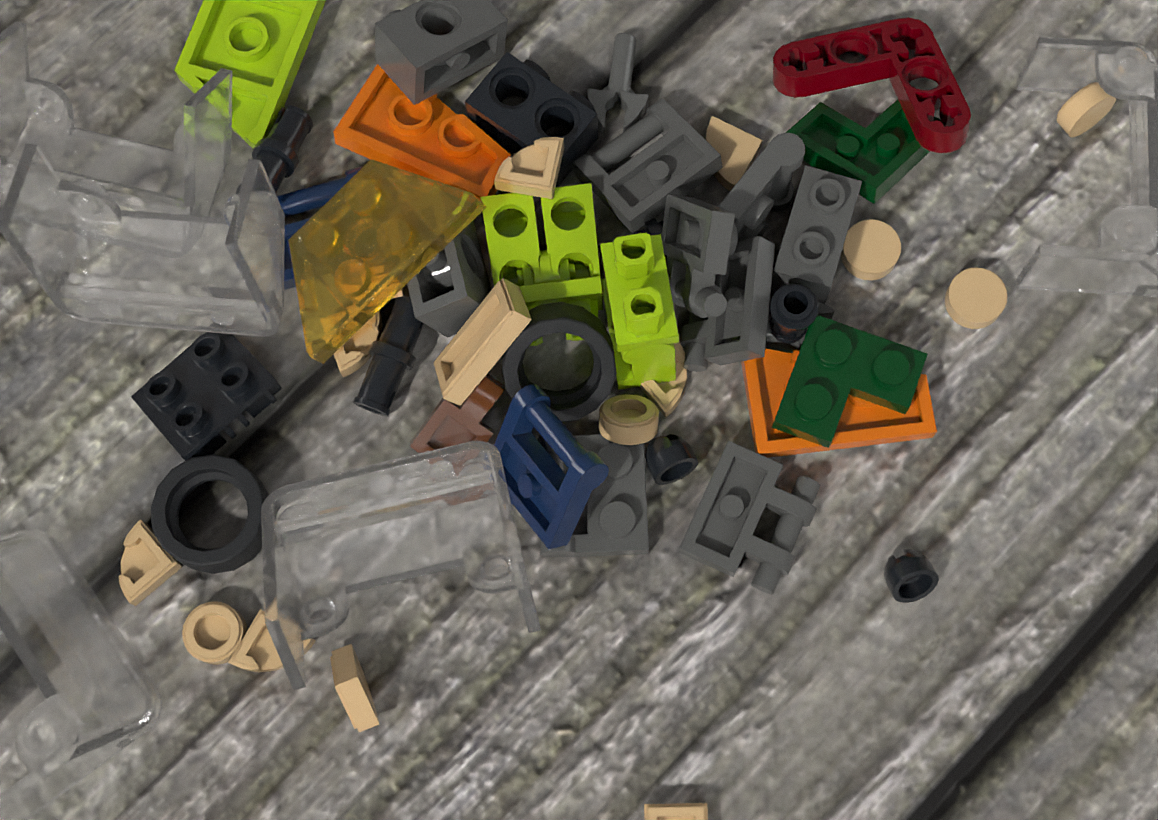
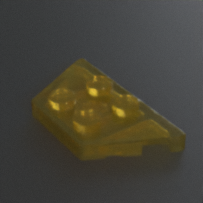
M371 159L288 240L306 351L309 356L324 364L487 206L473 193Z

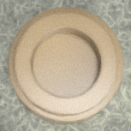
M1102 82L1088 84L1067 100L1059 110L1056 121L1070 137L1079 136L1096 125L1111 110L1116 102V97Z
M873 219L860 221L854 224L847 232L841 252L842 263L853 276L859 279H881L894 269L900 257V238L896 231L885 222Z
M969 268L961 271L954 277L945 294V307L949 316L957 324L969 329H981L994 323L1003 312L1007 303V290L1003 281L995 273L984 268Z
M631 394L614 396L600 406L599 432L605 439L617 444L637 445L648 442L658 433V407L652 401L642 396Z
M212 601L201 604L191 611L184 622L182 638L187 651L193 657L208 664L219 665L229 662L248 629L245 619L236 609L228 604Z

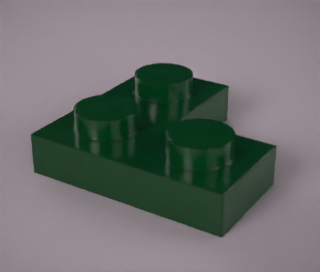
M898 99L866 128L824 103L819 102L785 132L795 134L803 141L805 145L804 162L820 170L862 181L858 195L873 204L882 198L930 152L923 148L916 140ZM934 116V121H941L939 118Z
M817 315L806 332L772 428L829 448L848 395L906 414L912 402L928 354Z

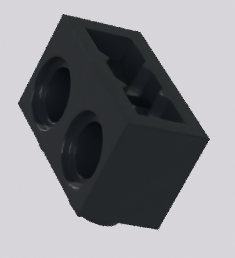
M508 52L504 54L465 100L468 118L512 156L523 148L533 145L537 139L552 137L545 133L551 127L565 126L571 131L567 135L559 137L564 138V150L556 187H559L572 171L571 162L586 153L598 139L597 113L587 98L573 90L568 93L551 82L549 75L538 64L530 60H525L523 63ZM517 95L526 98L523 103L516 106H508L501 103L509 96Z

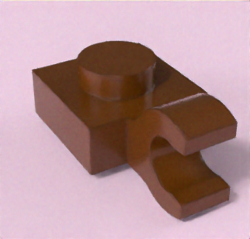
M488 373L461 406L442 398L410 441V447L459 481L494 434L493 429L481 420L504 391V388H502L503 384Z

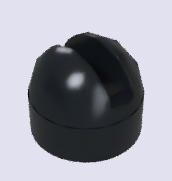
M674 434L659 436L648 445L645 456L647 467L655 483L658 485L676 482L689 475L698 465V460L692 448L681 436Z
M904 549L905 555L897 559L894 555L888 558L884 567V578L894 599L898 602L909 603L920 600L930 594L937 586L939 577L929 559L920 551Z

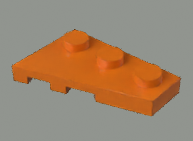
M378 64L333 131L336 145L481 209L480 197L495 195L497 190L494 180L497 171L503 161L511 157L510 153L467 116L456 114L438 99L437 93L414 105Z
M765 348L764 357L741 361L754 449L756 453L767 458L933 438L937 433L927 375L925 374L920 375L912 402L906 414L848 395L829 448L774 429L772 425L799 351L793 350V353Z

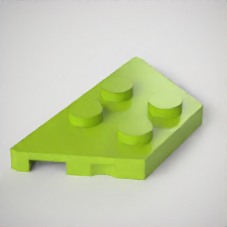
M203 0L174 71L183 84L254 149L259 140L268 136L277 119L278 112L282 107L284 108L326 0Z

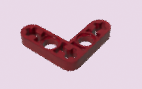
M909 17L898 18L790 42L782 45L773 56V85L777 91L785 96L794 98L807 97L889 78L915 138L923 148L936 153H951L960 149L966 143L971 120L970 108L932 30L919 19ZM908 49H915L914 57L909 59ZM846 52H857L864 55L866 59L858 63H847L840 60L838 56ZM918 78H927L937 82L938 86L931 90H920L911 86L910 82ZM937 109H940L939 117L941 121H934V113Z

